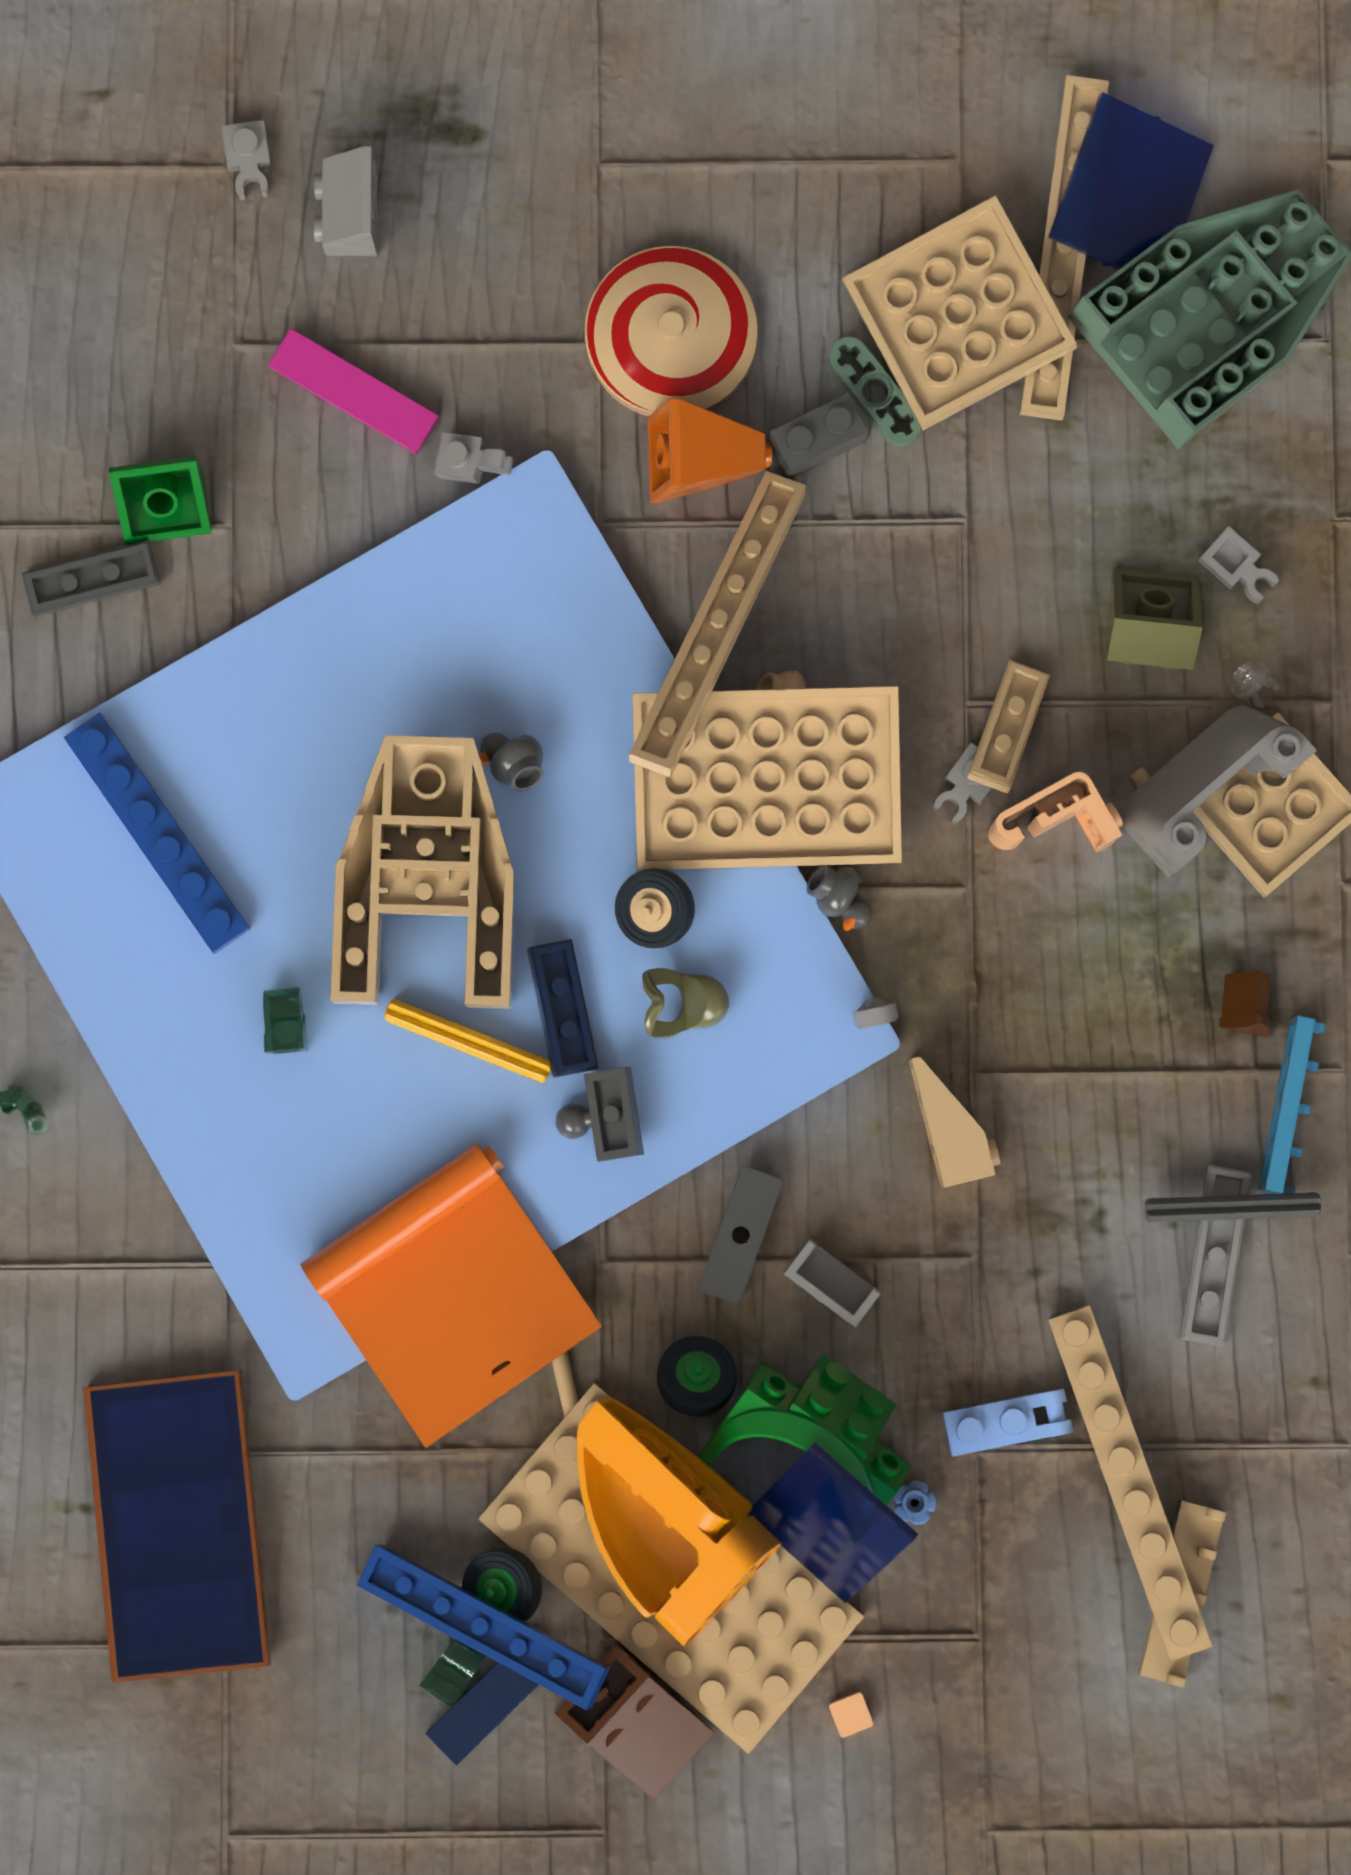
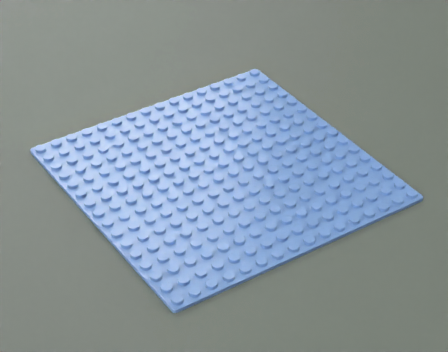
M549 450L540 452L512 468L510 475L498 476L0 762V894L287 1397L291 1400L296 1401L366 1361L327 1301L323 1300L302 1270L300 1263L474 1144L478 1143L482 1150L489 1145L504 1166V1168L498 1171V1174L551 1252L895 1052L900 1046L899 1038L890 1023L861 1029L855 1026L853 1011L858 1010L867 999L874 998L827 916L819 910L816 898L807 893V882L797 866L665 869L675 873L684 880L693 895L695 914L688 932L672 945L653 949L633 943L621 931L615 916L617 893L630 876L643 871L637 870L634 764L629 762V753L634 745L632 693L659 692L675 658L557 458ZM98 713L103 715L250 927L249 931L215 954L211 952L63 738ZM490 733H500L508 741L516 737L520 738L523 734L535 738L543 750L541 768L544 774L541 781L529 790L516 791L510 784L497 781L491 773L490 764H482L514 871L511 1009L467 1008L465 1005L467 917L382 914L379 1005L333 1003L330 1000L335 866L338 858L341 856L353 818L358 811L366 790L365 787L384 736L474 738L479 756L481 755V741ZM572 939L599 1069L553 1078L551 1070L547 1080L540 1083L387 1022L384 1018L390 1001L397 999L549 1060L527 948ZM666 968L680 974L713 977L724 986L728 994V1012L718 1024L711 1027L685 1030L669 1038L650 1037L646 1033L644 1020L652 1001L643 989L642 974L649 969ZM673 984L656 985L663 993L665 1002L664 1008L657 1020L664 1022L675 1021L682 1010V996L679 989ZM631 1067L644 1155L597 1162L592 1127L589 1128L584 1136L577 1139H569L559 1133L555 1122L556 1115L563 1106L568 1104H579L586 1110H589L584 1074Z

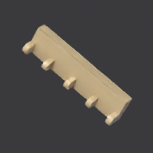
M1179 1500L1172 1533L1200 1611H1202L1207 1597L1205 1594L1213 1561L1217 1555L1216 1548L1222 1523L1225 1521L1227 1512ZM1152 1612L1138 1674L1185 1688L1187 1680L1185 1677L1191 1655L1173 1661L1169 1660Z

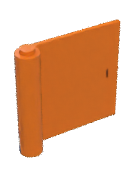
M478 1143L474 1144L300 1263L302 1270L323 1300L327 1301L425 1448L603 1327L498 1174V1171L504 1168L490 1145L482 1150Z

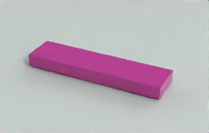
M291 328L268 363L269 368L415 455H418L439 421L437 414Z

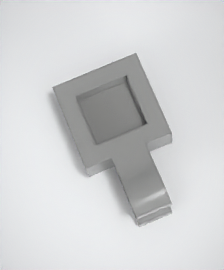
M442 432L434 475L440 479L480 484L482 471L510 475L514 458L505 456L506 452L503 450L487 449L488 441L482 437Z

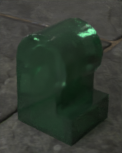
M300 987L264 990V1052L271 1055L308 1051L306 1022Z
M453 1639L419 1686L453 1708L486 1655Z

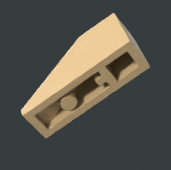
M920 1056L911 1058L909 1065L941 1189L996 1175L994 1166L1000 1165V1157L995 1140L987 1141L985 1131Z

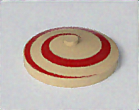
M654 247L635 253L622 260L601 280L592 295L586 313L585 344L594 374L604 389L615 400L630 410L648 417L670 398L681 399L708 411L719 406L742 384L751 368L756 352L758 337L756 312L744 284L720 260L707 253L688 247Z

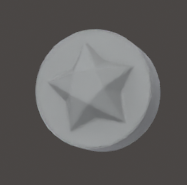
M879 997L867 999L858 1010L853 1011L855 1026L858 1029L894 1022L899 1018L896 1002L888 1003Z

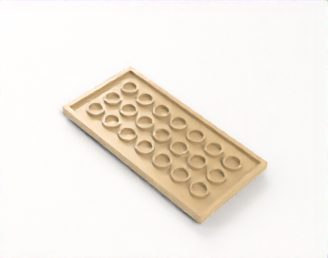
M594 1383L478 1520L509 1547L527 1556L539 1573L749 1754L861 1622L864 1615L781 1544L738 1594L686 1646H683L655 1619L654 1614L648 1618L644 1617L627 1598L601 1555L587 1518L581 1494L577 1462L578 1426L597 1401L604 1397H611Z

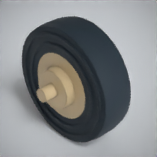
M651 868L637 872L623 883L616 896L615 916L621 931L629 940L642 947L655 949L676 943L688 932L694 919L695 904L688 885L678 875L668 870Z

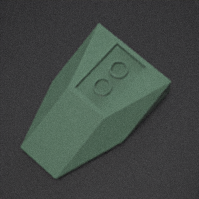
M1299 189L1175 227L1084 295L1068 318L1179 450L1288 361L1351 260V251Z

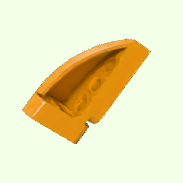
M604 1397L597 1401L580 1421L577 1430V1462L580 1489L587 1518L598 1549L613 1577L637 1610L646 1618L654 1614L655 1619L683 1646H686L751 1580L779 1548L781 1542L753 1515L745 1519L753 1507L746 1497L682 1444L623 1403L611 1397Z

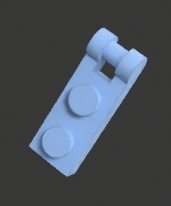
M1065 1389L1048 1390L942 1412L951 1456L1072 1433L1071 1419H1066L1063 1402H1067ZM1046 1406L1049 1422L1036 1425L1033 1408Z

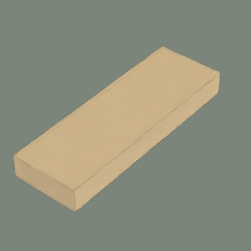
M1012 660L1008 661L967 779L1004 793H1009L1050 674Z

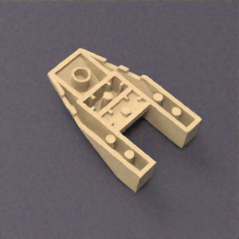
M385 735L367 781L366 790L358 811L350 826L343 851L335 866L330 1000L335 1004L379 1005L382 914L467 917L465 1005L467 1008L511 1009L514 871L474 738Z

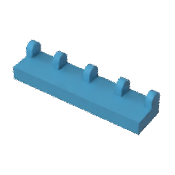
M1303 1016L1290 1018L1259 1182V1191L1283 1194L1295 1193L1296 1190L1292 1186L1285 1185L1289 1158H1302L1303 1149L1292 1147L1298 1114L1310 1115L1311 1106L1300 1104L1306 1071L1318 1072L1319 1063L1308 1061L1313 1033H1325L1326 1024L1315 1022V1019Z

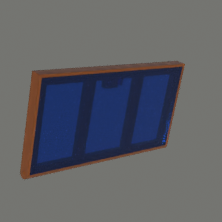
M242 1370L99 1386L91 1384L88 1387H83L111 1681L123 1683L124 1681L271 1665Z

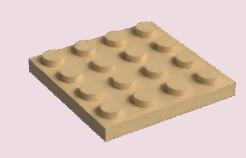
M996 195L842 278L847 291L922 431L1077 349L1076 341Z

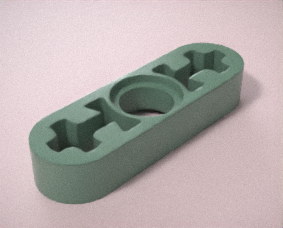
M844 337L837 340L831 347L828 362L832 373L890 445L899 448L912 445L919 437L921 427L902 391L862 341L854 337ZM843 349L848 354L854 351L858 353L856 365L862 373L868 366L872 369V371L861 376L856 385L851 381L857 375L850 364H845L844 366L839 364L841 359L840 351ZM871 381H878L886 387L888 395L881 403H870L863 396V387ZM894 400L899 403L893 409L898 419L903 421L909 418L912 421L908 429L910 434L907 436L902 431L896 434L892 432L895 422L888 412L883 418L878 416L879 413L887 410Z

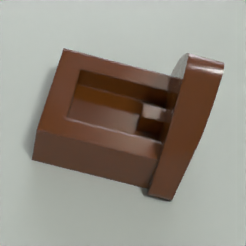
M1261 971L1225 974L1222 1017L1219 1020V1027L1248 1035L1271 1037L1272 1020L1267 1017L1271 974Z

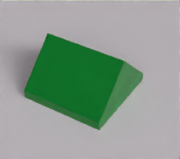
M196 456L109 468L110 481L125 545L137 544L148 540L153 542L212 533L204 469Z

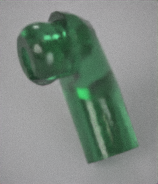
M10 1085L8 1090L1 1091L0 1106L3 1113L11 1114L19 1109L26 1129L32 1135H40L47 1130L48 1121L42 1105L27 1091L17 1085Z

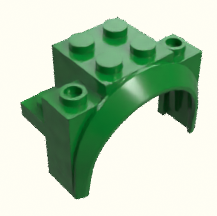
M825 1354L821 1355L799 1386L788 1380L782 1373L761 1362L698 1456L709 1466L728 1445L737 1440L751 1437L780 1440L812 1455L836 1477L844 1489L850 1504L851 1519L845 1526L848 1528V1531L833 1553L834 1556L842 1559L847 1558L859 1540L897 1494L911 1468L906 1460L898 1456L892 1449L885 1447L877 1441L897 1404Z

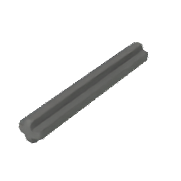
M1316 1192L1150 1198L1145 1200L1144 1209L1145 1218L1148 1222L1310 1217L1320 1215L1321 1198L1319 1193Z

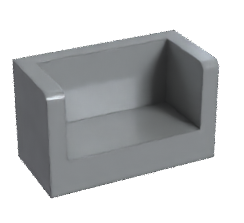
M808 1238L782 1273L854 1328L857 1327L882 1293L817 1245L811 1238Z

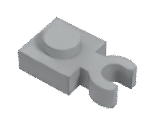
M259 120L221 126L228 171H240L235 181V189L241 201L246 200L245 187L250 182L260 184L262 196L268 197L269 184L265 175L259 170V168L272 167L265 121Z
M1230 526L1224 530L1198 560L1201 565L1229 589L1237 581H1240L1244 585V592L1247 598L1256 604H1259L1264 596L1256 590L1255 581L1265 580L1272 587L1279 581L1273 571L1266 568L1258 569L1254 565V562L1261 554Z
M972 742L944 779L953 785L954 788L951 791L941 793L933 804V809L938 811L944 802H954L957 805L958 811L951 821L953 824L959 823L964 818L967 812L966 801L968 798L980 805L991 790V787L967 779L978 748Z

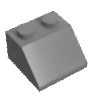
M362 146L324 158L322 173H315L314 181L315 199L322 200V216H315L314 218L315 242H322L326 256H377L378 170L372 147Z

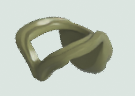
M666 968L649 969L642 974L643 989L652 1001L644 1020L646 1033L650 1037L669 1038L685 1030L711 1027L718 1024L728 1012V994L724 986L713 977L680 974ZM673 984L679 989L682 996V1010L675 1021L664 1022L657 1020L664 1008L665 1002L663 993L656 985Z

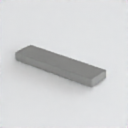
M1206 1165L1202 1196L1249 1195L1252 1172ZM1245 1219L1202 1220L1197 1222L1179 1339L1225 1347Z

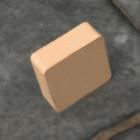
M860 1691L832 1701L828 1705L842 1738L873 1726L871 1715Z

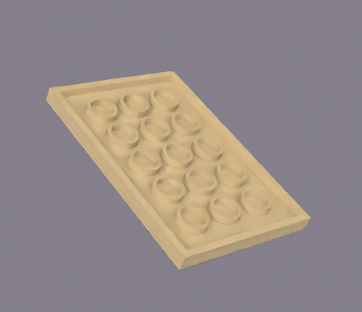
M898 686L712 691L671 778L634 764L637 870L651 868L665 870L902 863ZM659 692L632 693L634 743Z

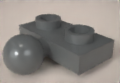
M631 1067L584 1074L589 1110H586L579 1104L563 1106L558 1111L555 1121L559 1133L566 1138L577 1139L584 1136L589 1128L592 1127L597 1162L644 1155Z

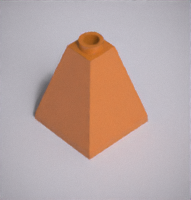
M670 398L647 418L650 503H662L752 477L771 466L772 445L770 442H765L764 433L681 399Z

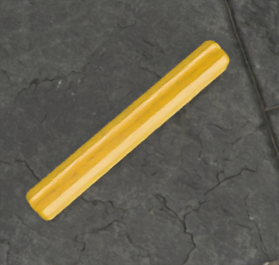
M392 999L386 1009L384 1018L387 1022L540 1083L547 1080L551 1071L552 1062L546 1058L400 1000Z

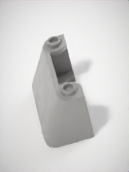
M1244 705L1235 706L1225 712L1124 801L1119 813L1123 827L1169 879L1197 856L1205 846L1207 839L1206 829L1192 812L1243 767L1251 776L1261 771L1271 770L1278 772L1284 779L1317 750L1296 728L1252 707Z

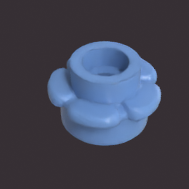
M913 1480L909 1482V1485H901L897 1494L893 1497L894 1502H896L894 1507L896 1516L901 1521H911L914 1525L927 1522L930 1519V1513L935 1511L937 1506L935 1494L930 1492L928 1485L922 1481ZM914 1498L919 1501L917 1507H912L910 1504Z

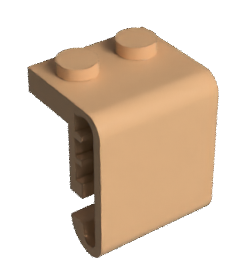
M1075 772L1003 811L988 830V838L995 847L1001 850H1012L1025 837L1019 827L1006 830L1003 825L1033 808L1039 814L1027 826L1033 838L1076 816L1095 852L1098 853L1112 845L1122 836L1119 827L1123 826V822L1111 802L1105 805L1090 777L1083 772Z

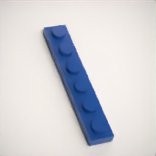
M98 713L63 737L213 954L217 953L249 931L250 927L103 715Z
M375 1545L357 1583V1586L585 1710L592 1708L610 1670V1667L384 1545Z

